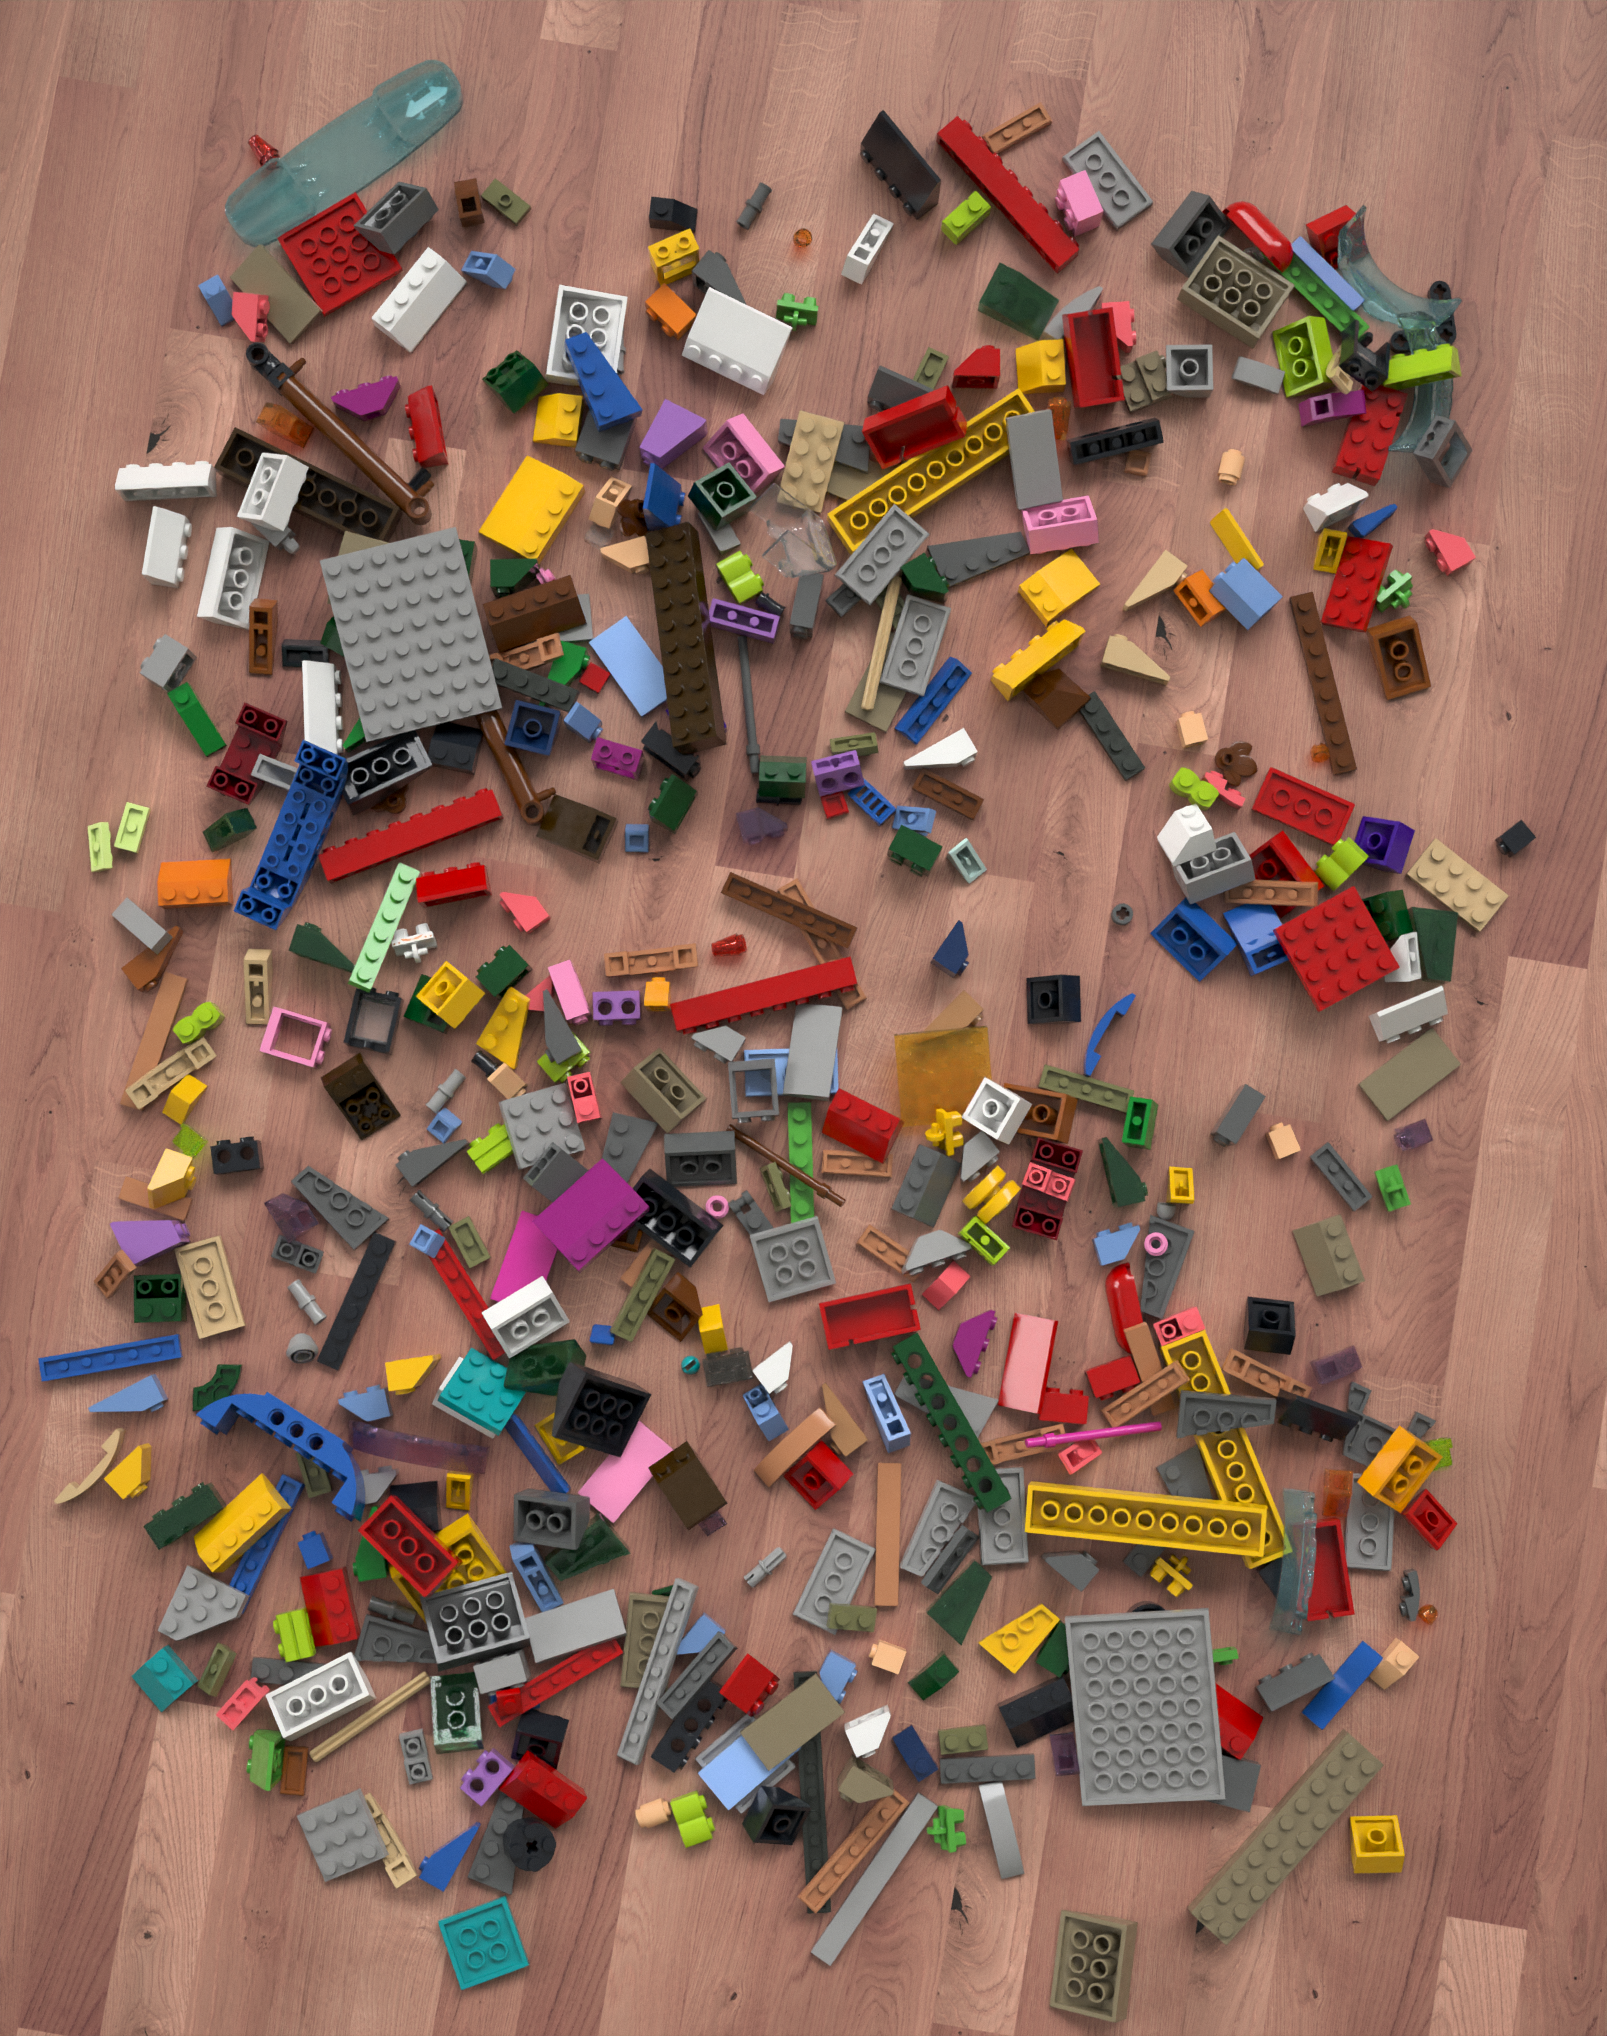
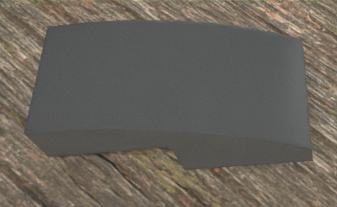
M279 1234L271 1257L316 1274L324 1251Z
M1408 1569L1403 1571L1405 1577L1402 1578L1404 1590L1409 1591V1594L1400 1596L1402 1603H1399V1609L1402 1617L1406 1616V1619L1412 1622L1416 1620L1418 1614L1420 1587L1417 1571Z

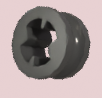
M1125 903L1116 905L1111 913L1113 922L1118 925L1129 923L1133 917L1132 908ZM1121 908L1126 910L1125 913L1128 912V917H1125L1123 920L1118 919L1120 916H1116V912H1119Z

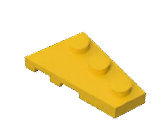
M510 987L476 1044L515 1069L518 1065V1054L522 1045V1033L526 1025L530 999L513 987Z
M1040 1603L978 1643L1015 1674L1060 1619Z

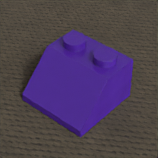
M1362 816L1355 838V843L1369 856L1362 865L1385 872L1401 874L1415 830L1400 821Z

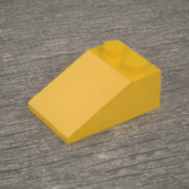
M1070 549L1020 584L1018 592L1042 623L1048 626L1097 588L1100 583L1073 549Z

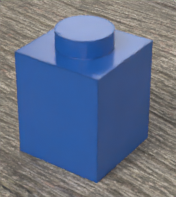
M314 1530L302 1535L303 1540L298 1542V1546L307 1569L333 1559L323 1532L316 1534Z

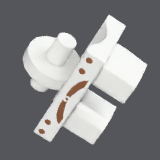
M427 923L416 926L417 935L409 936L407 929L395 931L394 940L391 942L397 957L405 955V959L414 957L415 962L420 963L421 955L428 954V949L437 947V941Z

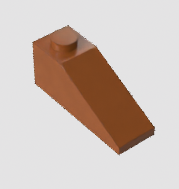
M255 598L249 606V673L273 674L278 624V600Z
M176 925L168 931L173 938L158 955L148 947L121 968L138 991L144 992L146 990V992H149L158 985L157 981L162 977L184 932L181 927Z

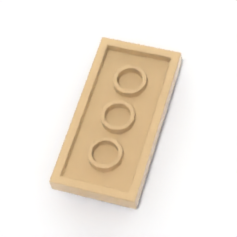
M802 410L799 411L776 501L822 512L845 422Z
M1436 838L1406 873L1407 877L1477 932L1483 929L1508 897L1505 892Z
M221 1235L175 1248V1254L199 1339L246 1326Z

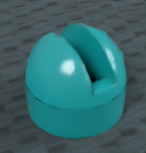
M687 1356L682 1360L681 1368L684 1373L692 1375L698 1372L700 1362L695 1356ZM694 1360L696 1364L687 1371L685 1366Z

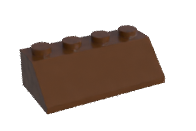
M571 575L482 604L499 653L587 624Z

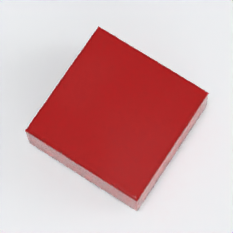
M590 662L579 683L600 694L611 674Z
M843 791L820 797L827 820L849 813Z

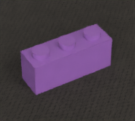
M712 599L709 610L711 627L774 644L780 624V616Z

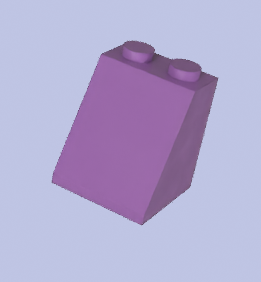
M665 399L639 447L641 458L644 460L643 463L650 467L651 463H655L661 469L665 468L706 436L708 432L706 419Z
M119 1221L110 1223L121 1249L135 1266H141L190 1242L188 1238L190 1231L185 1223L182 1224L181 1221Z

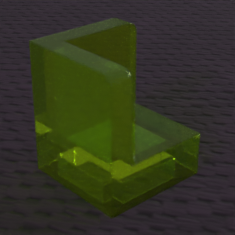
M182 1123L180 1125L182 1129L172 1142L183 1150L182 1153L195 1159L208 1140L187 1123Z
M1443 1437L1423 1441L1443 1456L1434 1470L1452 1465L1449 1449L1453 1448L1451 1438Z

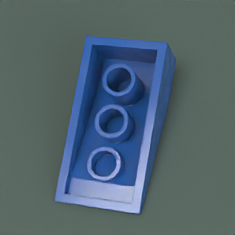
M651 463L643 512L647 530L656 531L681 524L682 515H678L679 506H684L685 493L682 492L680 483L658 465Z

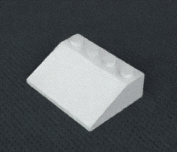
M559 285L545 376L547 382L580 386L564 348V343L566 339L584 332L588 333L617 373L628 297Z
M709 287L687 337L682 356L764 395L774 381L793 327Z

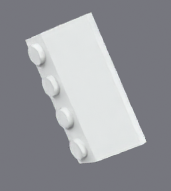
M428 247L372 316V321L375 327L409 353H412L464 288L467 281L445 259Z
M197 461L195 465L175 462L172 463V466L152 463L149 464V467L130 464L126 465V468H119L115 490L125 501L217 497L216 470L207 461Z
M233 527L216 528L197 617L213 623L249 630V606L258 596L270 541Z
M302 661L305 740L340 756V753L344 751L343 739H339V730H343L342 716H339L338 707H342V695L338 693V684H341V671L337 670L334 664Z
M352 1652L266 1694L282 1737L289 1741H293L376 1698L366 1674Z

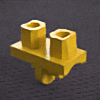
M942 1108L936 1109V1123H932L931 1129L925 1132V1138L928 1141H932L933 1146L944 1149L947 1156L954 1155V1148L964 1145L962 1134L959 1131L953 1132L954 1127L962 1125V1116L957 1111L946 1112Z
M1172 1555L1169 1560L1174 1564L1173 1568L1162 1558L1158 1557L1154 1561L1156 1564L1149 1575L1160 1583L1167 1574H1170L1174 1579L1166 1589L1176 1597L1183 1593L1185 1589L1190 1590L1193 1584L1178 1573L1180 1570L1186 1575L1190 1573L1191 1569L1185 1565L1188 1557L1184 1555L1178 1559L1175 1555Z

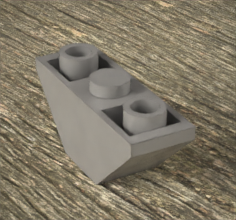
M942 1230L920 1236L914 1241L901 1272L903 1275L910 1273L913 1276L922 1273L924 1267L931 1265L932 1269L944 1265L945 1260L951 1258L954 1261L961 1260L967 1257L966 1253L972 1249L971 1245Z

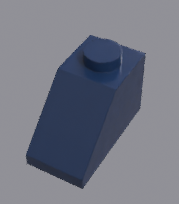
M913 1725L908 1726L892 1737L918 1782L938 1770L937 1763Z

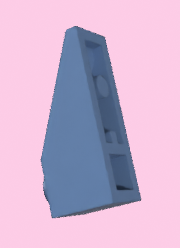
M154 1374L90 1406L88 1409L90 1412L146 1411L150 1409L152 1413L164 1407L162 1402L168 1400V1397L157 1375Z
M885 1374L862 1381L879 1434L887 1452L890 1453L910 1446V1430Z
M516 1542L510 1545L513 1562L541 1612L551 1610L563 1604V1599L536 1544Z

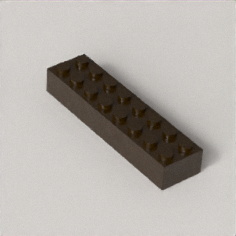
M236 427L233 429L214 466L219 475L248 488L262 453L287 455L309 467L306 473V480L300 488L298 500L293 506L292 511L343 536L344 532L348 531L389 542L403 515L400 507Z

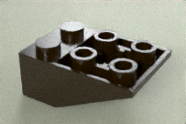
M554 794L536 837L600 864L618 824V820L595 808Z
M358 1053L321 1077L324 1088L361 1141L401 1116L361 1053Z

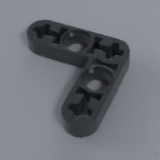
M1436 281L1428 290L1432 327L1396 331L1389 340L1390 349L1394 353H1411L1419 349L1436 350L1438 345L1450 344L1451 346L1454 343L1457 333L1451 291L1446 282ZM1437 288H1439L1440 291H1444V293L1441 296L1440 304H1437L1439 301V295L1437 293L1434 294ZM1439 309L1446 310L1448 318L1446 320L1438 319L1436 311ZM1443 332H1445L1447 336L1450 335V338L1447 340V342H1445L1444 338H1437L1435 344L1433 343L1434 337H1440L1443 334ZM1425 334L1429 339L1428 344H1419L1417 342V335ZM1410 335H1412L1411 342H1405L1402 347L1395 343L1398 337H1400L1401 341H1408Z

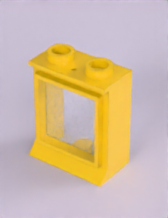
M690 228L648 246L650 264L660 286L664 283L667 285L692 274V270L700 261V249Z

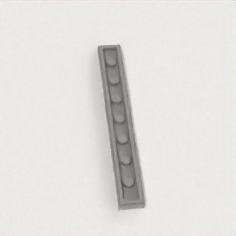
M681 1578L675 1579L617 1756L635 1765L641 1764L659 1709L657 1702L664 1694L699 1589L698 1586Z
M917 1792L811 1949L812 1954L831 1966L938 1805Z

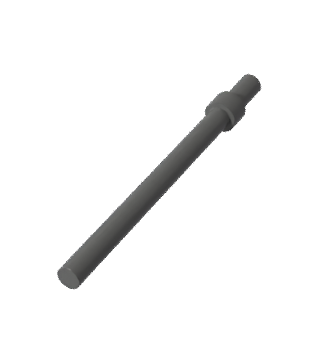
M747 636L738 637L748 740L746 754L749 756L751 774L759 773L758 755H760V745L757 744Z

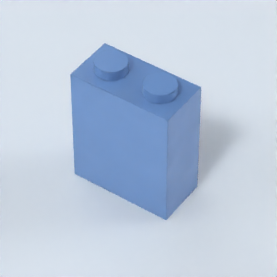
M1245 558L1237 564L1233 561L1224 570L1226 574L1223 571L1220 572L1213 579L1215 585L1209 590L1247 630L1266 615L1283 597Z

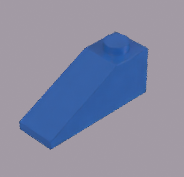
M476 1822L435 1850L430 1858L425 1856L418 1868L422 1871L419 1878L444 1892L481 1823Z

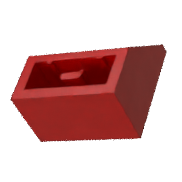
M1347 205L1306 224L1310 245L1334 270L1367 255L1359 216Z

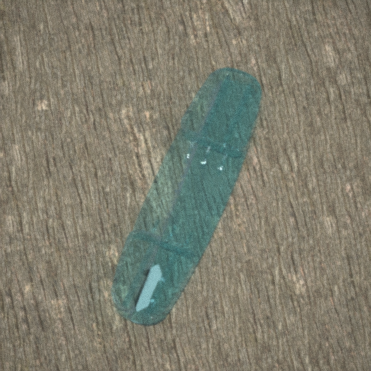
M426 60L376 86L372 96L322 127L282 158L270 159L247 178L227 199L225 214L235 233L249 246L257 247L259 244L267 246L277 241V237L354 192L359 193L420 148L460 112L463 105V93L457 77L443 62Z

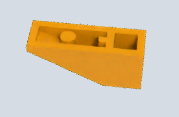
M655 977L652 978V982H646L644 1007L648 1012L671 1011V983L666 982L665 978Z

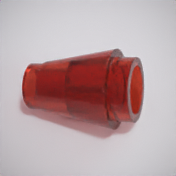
M253 135L249 139L248 145L261 166L269 169L279 162L280 155L275 147L259 135Z
M735 933L711 943L714 957L742 956V953L747 952L743 934L738 935Z

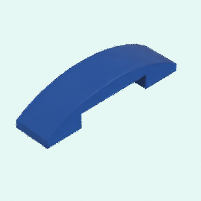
M1131 993L1113 1005L1094 1028L1085 1051L1084 1076L1089 1077L1101 1058V1055L1094 1052V1049L1114 1014L1121 1017L1125 1016L1136 997L1135 994Z

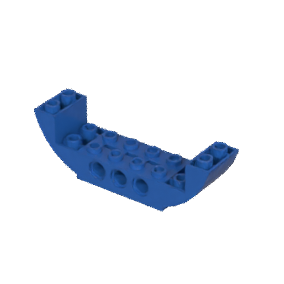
M304 739L294 760L299 763V767L251 885L241 891L233 910L274 930H277L286 919L306 882L309 880L341 802L342 790L347 778L348 762L346 758Z
M266 1392L265 1395L250 1393L228 1396L209 1404L196 1414L202 1419L200 1424L216 1435L219 1432L227 1435L240 1415L251 1423L256 1420V1426L271 1436L275 1432L274 1437L289 1448L295 1445L293 1449L306 1459L310 1460L314 1457L312 1462L328 1473L331 1469L334 1470L332 1474L344 1482L331 1502L337 1506L335 1511L351 1522L354 1518L361 1522L365 1508L363 1475L351 1453L353 1448L336 1435L269 1392Z

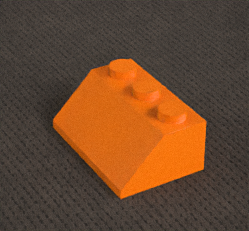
M231 859L161 862L157 881L158 906L163 909L233 905Z

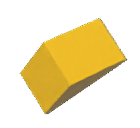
M1323 529L1318 539L1313 570L1336 574L1347 532Z
M186 1075L170 1092L162 1113L183 1125L208 1086L192 1075Z
M1169 1166L1166 1203L1194 1204L1192 1168Z
M719 1304L702 1307L703 1315L698 1320L705 1355L728 1350Z
M457 1471L447 1473L446 1508L470 1510L474 1473Z

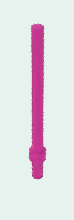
M1158 1421L1059 1435L1048 1433L1043 1434L1042 1437L1025 1439L1026 1448L1041 1446L1051 1448L1055 1447L1056 1444L1161 1431L1162 1425Z

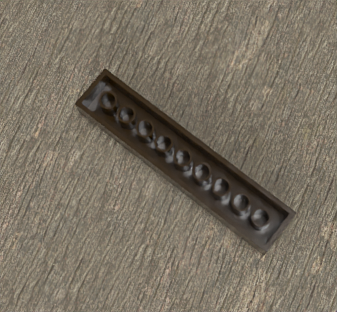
M684 522L646 533L673 747L683 756L727 745L699 533L689 522Z

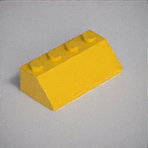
M261 1473L194 1536L198 1555L212 1572H224L292 1509L264 1473Z

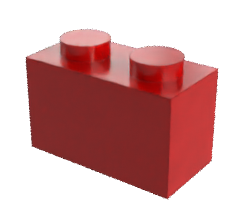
M1130 1355L1084 1370L1093 1396L1095 1398L1100 1397L1101 1401L1113 1397V1392L1122 1389L1123 1393L1128 1392L1136 1387L1135 1384L1140 1383Z
M1046 1387L1042 1414H1038V1419L1087 1424L1089 1396L1083 1395L1084 1390L1069 1389V1393H1060V1388Z

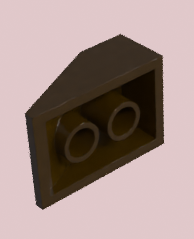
M688 1441L648 1467L688 1531L728 1504L702 1460Z

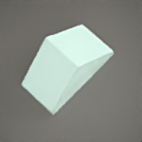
M967 838L947 853L946 857L969 884L987 870Z

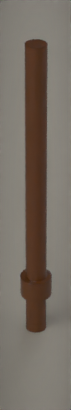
M732 1124L726 1129V1131H734L736 1139L772 1163L776 1162L777 1166L817 1191L816 1194L821 1198H827L839 1207H842L846 1202V1199L832 1191V1187L826 1183L821 1184Z

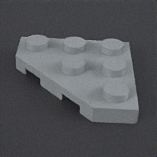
M187 1565L158 1631L176 1641H182L197 1633H202L225 1622L240 1618L250 1595L193 1566Z

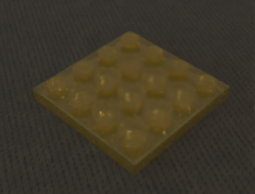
M987 1026L894 1034L901 1120L905 1122L903 1127L936 1123V1109L940 1108L946 1112L957 1111L963 1116L983 1079L986 1077L992 1080Z

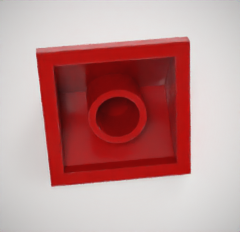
M1426 1488L1399 1513L1423 1541L1436 1551L1441 1548L1458 1524Z

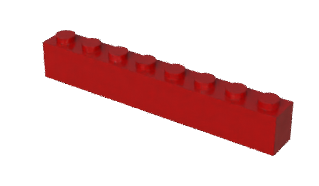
M956 116L937 133L936 142L1058 274L1078 257L1079 244L1072 236L1068 237L1064 233V228L1058 220L1055 219L1053 221L1048 215L1047 208L1042 203L1038 204L1032 198L1033 194L1026 186L1022 187L1018 182L1016 174L1010 169L1007 170L1002 165V159L996 153L992 154L985 140L980 136L977 137L972 132L971 125L966 120L962 121L959 116Z
M487 788L478 790L474 793L475 796L466 799V796L453 800L452 805L446 807L439 805L432 808L431 813L425 815L418 813L410 816V820L401 823V821L389 824L386 830H372L366 833L367 837L359 840L357 837L346 840L344 842L345 845L341 847L330 846L323 849V853L318 855L327 881L331 884L504 819L494 791L492 789L488 791Z
M850 956L670 1004L677 1032L689 1035L696 1033V1028L703 1026L706 1029L719 1026V1022L728 1020V1023L738 1022L742 1020L741 1016L748 1014L751 1017L764 1015V1010L773 1008L774 1012L787 1008L786 1004L794 1002L796 1006L809 1003V998L817 996L819 1000L832 997V992L839 990L841 994L852 992L854 987L858 986Z

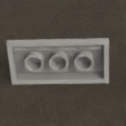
M813 1004L796 1006L783 1095L829 1102L842 1007Z

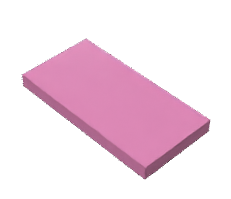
M638 1421L621 1458L609 1454L578 1491V1494L590 1497V1504L614 1523L653 1476L648 1467L674 1449L641 1421Z

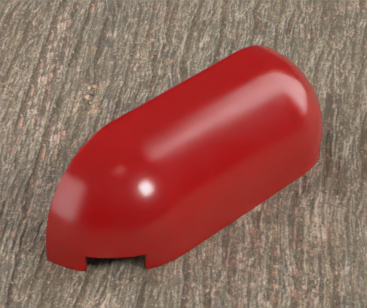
M1238 201L1228 205L1222 211L1281 273L1288 268L1293 258V247L1290 240L1255 205L1245 201Z
M1129 1262L1115 1266L1109 1272L1105 1281V1290L1116 1341L1125 1352L1131 1354L1124 1329L1143 1323L1134 1277L1131 1275Z

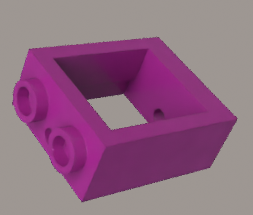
M597 737L591 761L595 769L639 781L645 757L640 749Z

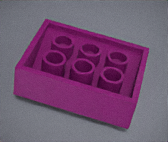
M602 1158L532 1222L570 1264L581 1273L650 1211V1208L631 1186Z

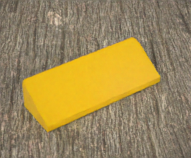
M1228 508L1223 509L1210 521L1212 528L1236 564L1245 558L1257 571H1260L1264 563Z

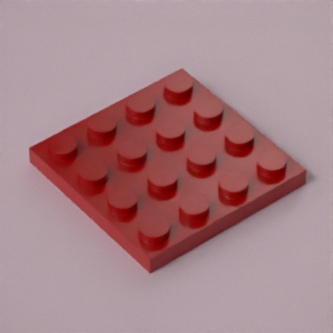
M356 192L277 237L314 301L322 309L324 317L403 271L394 254L380 251L355 229L354 225L367 213Z
M1355 886L1273 930L1318 1012L1400 968Z

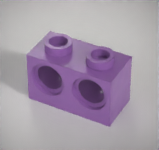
M856 750L811 761L820 796L865 785Z
M640 991L593 992V1020L599 1022L600 1026L613 1025V1021H622V1025H635L636 1020H641ZM626 1002L635 1004L633 1013H623L622 1007ZM601 1004H611L612 1010L608 1015L600 1014L599 1007Z
M494 1748L490 1752L485 1750L476 1760L479 1765L473 1771L469 1768L461 1778L464 1783L460 1789L481 1807L514 1768V1765ZM496 1761L499 1764V1770L496 1772L490 1771L487 1767V1762ZM480 1779L484 1784V1788L482 1790L474 1789L472 1780Z

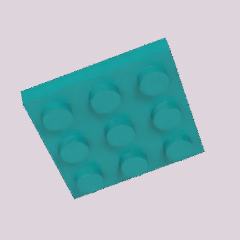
M471 1347L437 1401L499 1436L532 1382Z
M506 1895L438 1920L461 1990L524 1968L530 1964Z

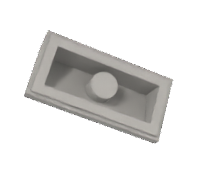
M700 512L698 513V517L720 555L741 545L730 524L715 531Z

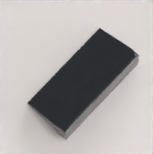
M284 639L281 645L282 667H302V661L306 660L329 663L330 649L320 644L321 640Z

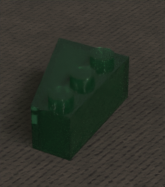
M1410 907L1408 909L1413 932H1417L1422 981L1442 984L1451 982L1458 912Z
M204 1482L191 1489L193 1494L187 1498L184 1495L171 1503L173 1507L167 1511L164 1509L160 1510L152 1516V1521L143 1526L158 1550L169 1546L227 1506L212 1482L206 1485Z
M599 1512L589 1520L578 1549L572 1550L556 1547L545 1557V1563L557 1578L563 1581L600 1564H606L620 1556L631 1554L629 1546Z
M974 1558L926 1609V1613L961 1646L992 1579V1575Z

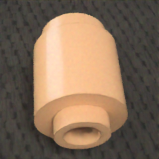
M1229 449L1228 452L1222 454L1218 471L1219 482L1227 485H1236L1237 480H1240L1245 461L1241 451Z
M663 1798L640 1805V1808L635 1810L641 1828H651L670 1820L669 1815H672L669 1801H664Z

